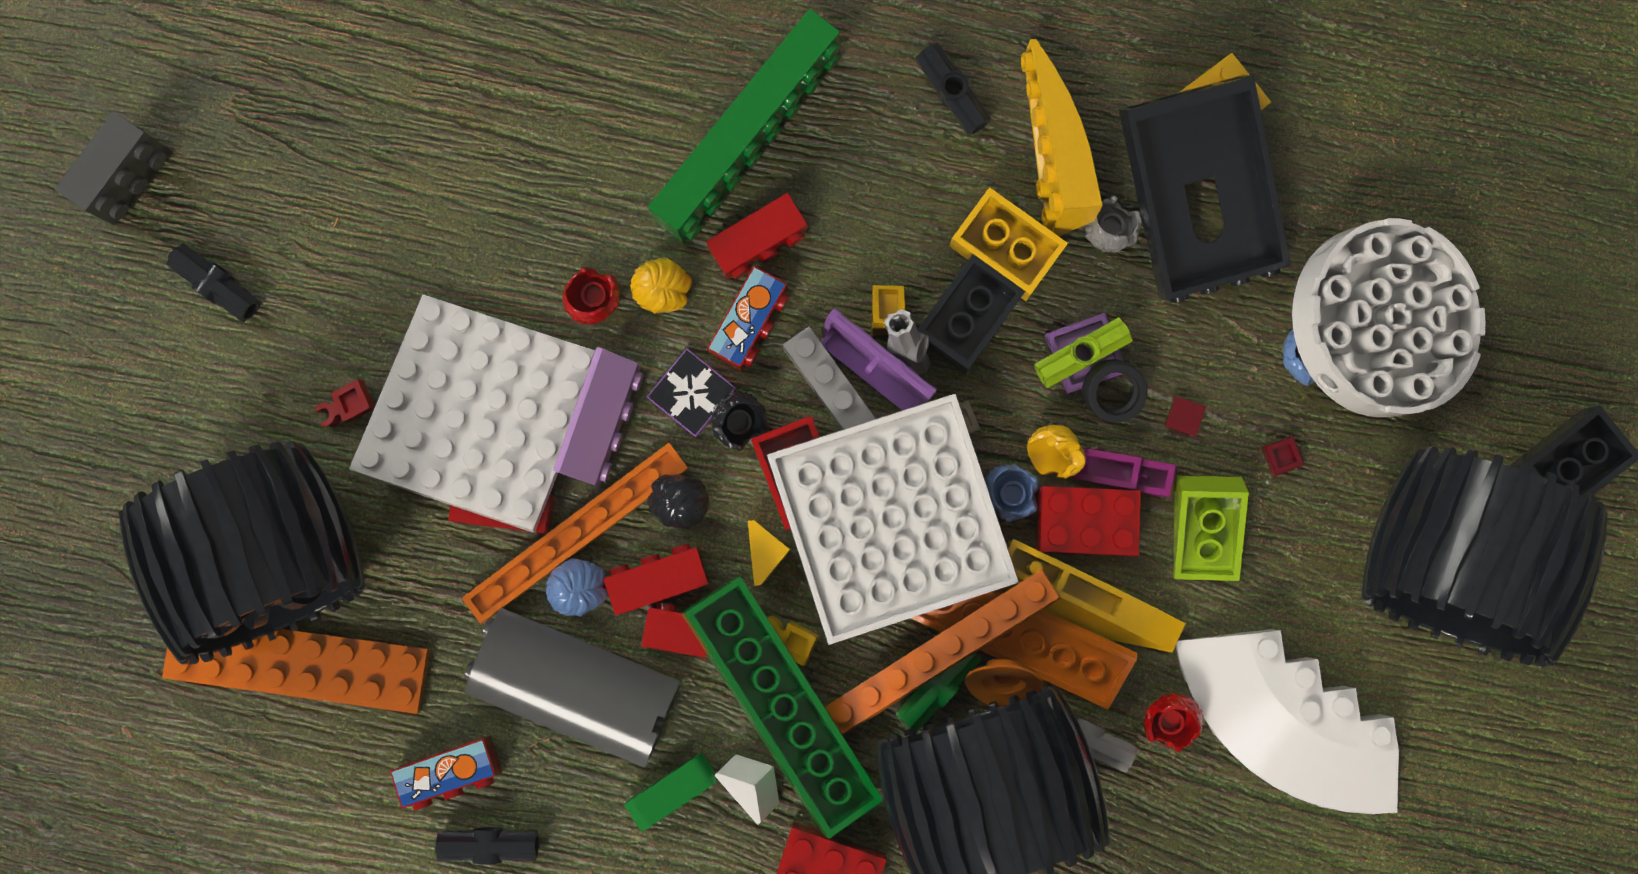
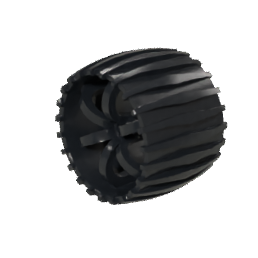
M278 441L270 443V449L263 450L258 444L249 447L250 454L237 456L235 451L227 452V460L210 465L208 459L200 462L202 469L188 475L181 469L174 473L176 480L166 485L158 480L152 484L153 492L148 495L143 491L138 492L134 495V503L132 501L126 502L123 505V510L119 512L124 553L137 594L154 628L180 664H197L199 656L202 661L209 662L214 659L213 653L220 652L223 657L232 655V647L241 644L245 650L254 647L253 640L266 635L269 641L275 640L274 632L288 626L294 632L300 629L299 621L310 617L315 622L321 619L320 611L328 608L330 612H335L340 609V600H343L346 604L354 600V596H359L365 589L359 550L347 514L326 474L304 444L288 441L284 447Z
M1437 447L1417 450L1410 457L1392 486L1376 522L1366 558L1362 599H1364L1368 606H1373L1374 610L1378 613H1383L1385 609L1388 610V618L1395 622L1400 617L1408 620V628L1414 631L1420 625L1432 630L1430 637L1438 639L1440 634L1456 639V647L1462 648L1464 642L1479 646L1478 653L1485 656L1488 655L1490 650L1501 652L1500 658L1504 661H1511L1513 656L1520 657V663L1524 665H1531L1534 659L1537 666L1555 665L1579 628L1595 590L1607 534L1608 513L1605 505L1602 502H1596V496L1590 492L1584 493L1583 496L1579 494L1580 487L1573 482H1569L1566 487L1556 483L1557 475L1551 472H1547L1545 477H1541L1529 472L1531 467L1529 464L1522 463L1520 469L1502 464L1503 456L1495 455L1493 461L1478 458V451L1470 449L1465 456L1456 454L1454 447H1446L1442 453H1439Z
M1059 687L1040 688L1038 694L1035 690L1026 692L1027 699L1020 700L1018 695L1010 696V704L999 707L997 701L989 702L990 710L976 714L973 707L967 709L969 717L954 721L953 716L948 715L945 716L946 724L934 728L932 722H927L923 725L924 731L916 734L915 730L911 728L904 731L902 739L899 734H894L890 738H884L877 743L878 765L885 805L897 843L912 874H1029L1043 869L1045 874H1054L1053 865L1064 861L1067 867L1077 864V855L1082 854L1083 858L1089 859L1094 856V850L1101 852L1105 849V846L1109 845L1108 817L1096 764L1080 724Z

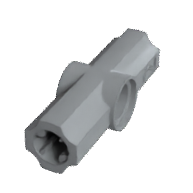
M899 309L896 313L888 314L884 323L889 334L887 351L898 356L905 365L911 367L918 375L927 373L931 365L926 353L929 345V336L918 332L910 312Z
M1079 718L1078 722L1088 742L1093 758L1127 773L1135 759L1137 747L1123 739L1105 733V729Z

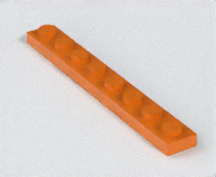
M667 443L463 596L462 600L480 624L485 623L489 618L497 614L500 608H505L549 575L557 566L569 560L646 502L650 493L653 492L651 485L657 478L666 474L682 475L689 469L673 446Z
M1041 569L824 708L842 736L1059 601L1061 597L1045 571Z

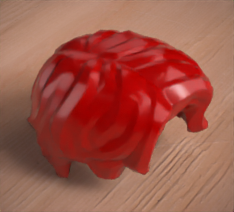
M582 267L566 283L563 290L562 300L565 312H568V315L574 321L582 324H597L598 322L605 321L619 306L620 291L616 277L613 274H598L595 269Z
M1164 694L1145 710L1143 724L1146 737L1150 742L1156 740L1164 741L1168 747L1176 752H1181L1183 748L1189 747L1200 736L1204 724V715L1202 710L1199 709V705L1192 698L1182 694Z

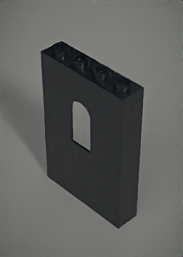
M1240 75L1118 109L1158 296L1170 300L1171 303L1181 302L1189 299V294L1199 291L1201 294L1214 293L1220 290L1219 286L1228 283H1231L1233 286L1242 285L1250 282V277L1260 274L1262 277L1274 276L1281 273V268L1291 266L1254 75ZM1214 177L1224 229L1217 240L1205 243L1195 236L1184 185Z

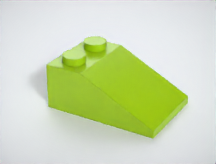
M1177 475L1174 500V579L1240 581L1249 496L1242 477Z

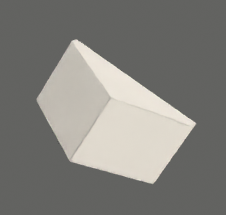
M736 754L714 775L757 825L779 804L774 766Z

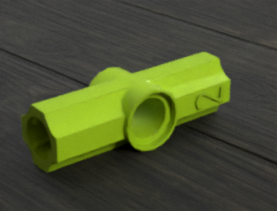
M1118 317L1034 364L1039 379L1048 389L1132 343L1133 340L1126 324ZM1077 346H1085L1090 350L1091 356L1088 361H1082L1076 356Z

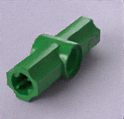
M973 654L915 690L898 708L895 715L910 729L913 728L917 732L938 708L941 709L958 691V685L978 665L981 659Z

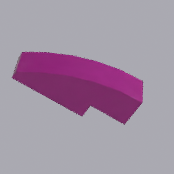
M1083 448L1086 457L1085 466L1080 472L1072 476V479L1120 490L1141 491V494L1173 500L1176 477L1179 470L1176 465Z

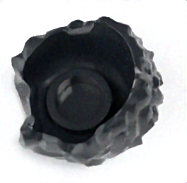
M741 391L729 393L716 404L715 410L712 412L713 435L724 446H728L731 449L741 451L752 438L767 433L765 407L751 393H742Z
M666 474L657 478L652 483L651 488L653 492L648 496L647 504L651 513L664 526L689 529L702 522L709 507V496L701 480L689 479L679 474Z

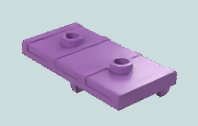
M836 308L827 316L821 333L825 338L821 339V343L828 352L902 411L930 401L937 389L923 380L911 367L893 356L873 340L861 327L852 323Z

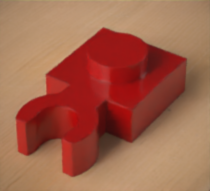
M357 379L332 392L333 403H320L314 409L320 413L328 410L329 418L323 421L321 426L334 427L341 419L343 422L350 423L374 410L375 406L364 380Z

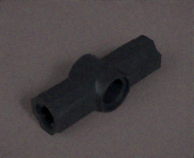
M938 42L929 45L915 57L916 63L938 92L940 102L949 108L968 137L976 134L991 122V117L968 86L966 76L958 72ZM954 84L960 88L961 92L957 95H952L946 91L945 87Z
M182 243L180 246L175 247L168 255L166 265L193 284L191 287L212 303L219 304L238 320L245 322L258 311L261 301L256 296L236 283L235 278L217 264L207 261L188 245Z
M478 827L473 830H440L435 843L437 861H473L474 864L479 865L498 864L502 861H536L539 851L538 830H503L501 827Z

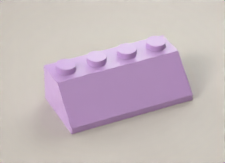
M596 347L553 471L600 487L602 481L606 482L612 469V464L608 463L612 451L617 452L622 441L623 434L619 433L623 420H629L633 409V403H630L633 390L638 391L643 381L644 373L640 372L641 366L638 363L603 348Z

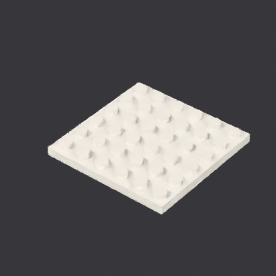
M422 295L349 470L353 473L535 533L558 472L553 471L595 350Z
M956 394L767 455L828 645L1019 583Z

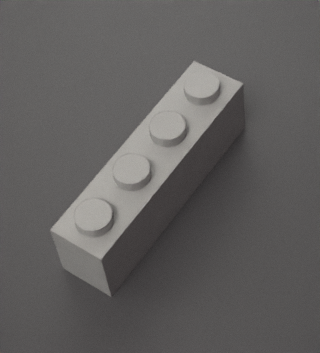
M809 326L783 344L785 353L841 430L876 419Z

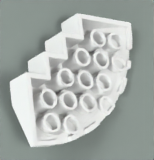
M1266 629L1178 640L1176 651L1184 680L1187 682L1194 701L1199 705V709L1202 710L1210 730L1223 746L1251 772L1273 787L1297 799L1320 807L1351 813H1397L1399 749L1394 717L1382 714L1360 716L1356 688L1348 686L1322 688L1318 659L1305 657L1285 660L1281 630Z

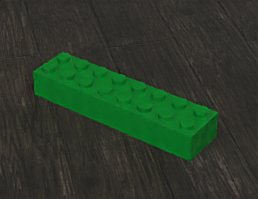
M809 8L647 208L655 223L683 245L688 239L692 241L703 228L701 222L708 214L713 216L723 203L721 198L727 190L732 192L742 180L740 174L747 166L753 167L762 155L760 151L767 141L772 143L778 137L782 130L780 125L787 117L792 119L802 105L800 103L801 99L806 93L811 95L821 82L819 77L826 69L831 71L841 57L839 55L841 47L839 30Z
M741 576L733 578L681 612L695 637L823 835L830 839L883 801L878 790Z

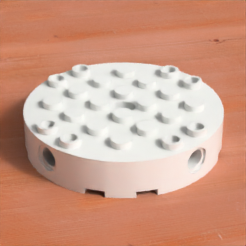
M1388 218L1348 229L1324 242L1309 258L1300 274L1292 308L1293 331L1298 352L1310 376L1323 392L1336 403L1353 412L1371 417H1394L1434 409L1453 398L1465 386L1480 359L1481 354L1478 353L1480 337L1485 336L1486 321L1485 308H1480L1476 290L1480 289L1479 284L1461 252L1447 238L1430 227L1423 228L1413 224L1412 220Z

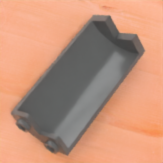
M500 608L495 619L489 618L482 631V636L485 637L475 661L469 663L464 674V679L468 680L465 694L646 768L657 745L663 723L674 703L680 684L679 680L503 608Z

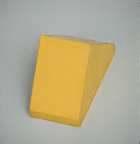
M872 285L871 335H889L884 323L888 314L896 313L899 309L905 310L904 286Z
M752 520L748 521L754 586L763 585L790 549L756 521Z

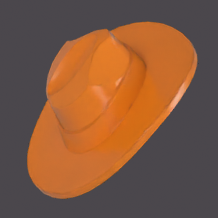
M1010 659L988 660L986 666L970 671L965 678L967 689L975 698L989 705V702L997 701L999 707L1010 704V696L1018 695L1020 700L1027 699L1026 692L1035 690L1038 694L1040 688H1043V680L1038 674L1024 668L1021 663Z

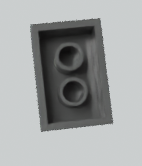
M112 111L55 187V190L86 212L115 225L118 220L127 214L129 204L135 196L144 191L148 183L147 180L153 172L164 164L170 149L127 119Z

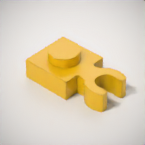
M768 616L767 619L794 661L805 666L820 635L793 621L788 622L786 628H784L782 622L777 617Z

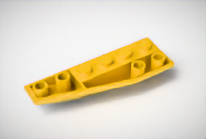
M1030 39L1026 52L1021 55V68L1026 73V93L1029 99L1038 172L1036 192L1037 197L1043 201V226L1048 227L1049 230L1060 237L1095 221L1103 205L1090 145L1071 95L1037 39Z
M1015 539L1008 540L1006 546L1018 582L1024 581L1042 569L1060 595L1061 599L1044 609L1045 611L1108 640L1173 653L1186 623ZM1019 583L1001 588L1000 590L1006 592Z

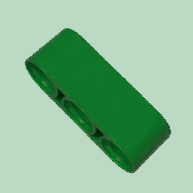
M702 751L629 799L623 805L639 830L643 832L719 780L714 776L716 772Z

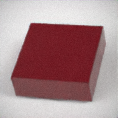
M1177 396L1173 397L1164 428L1196 437L1206 406Z
M1294 436L1261 447L1272 477L1305 466Z

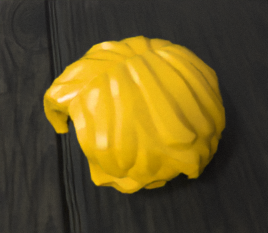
M668 258L646 261L635 269V274L632 276L630 285L632 298L639 307L654 314L677 311L682 309L687 303L688 298L685 294L692 285V279L680 265Z
M1061 425L1039 427L1028 440V456L1033 464V468L1041 475L1055 473L1057 474L1056 477L1067 479L1080 472L1085 466L1086 457L1084 450L1078 442V437L1068 427Z

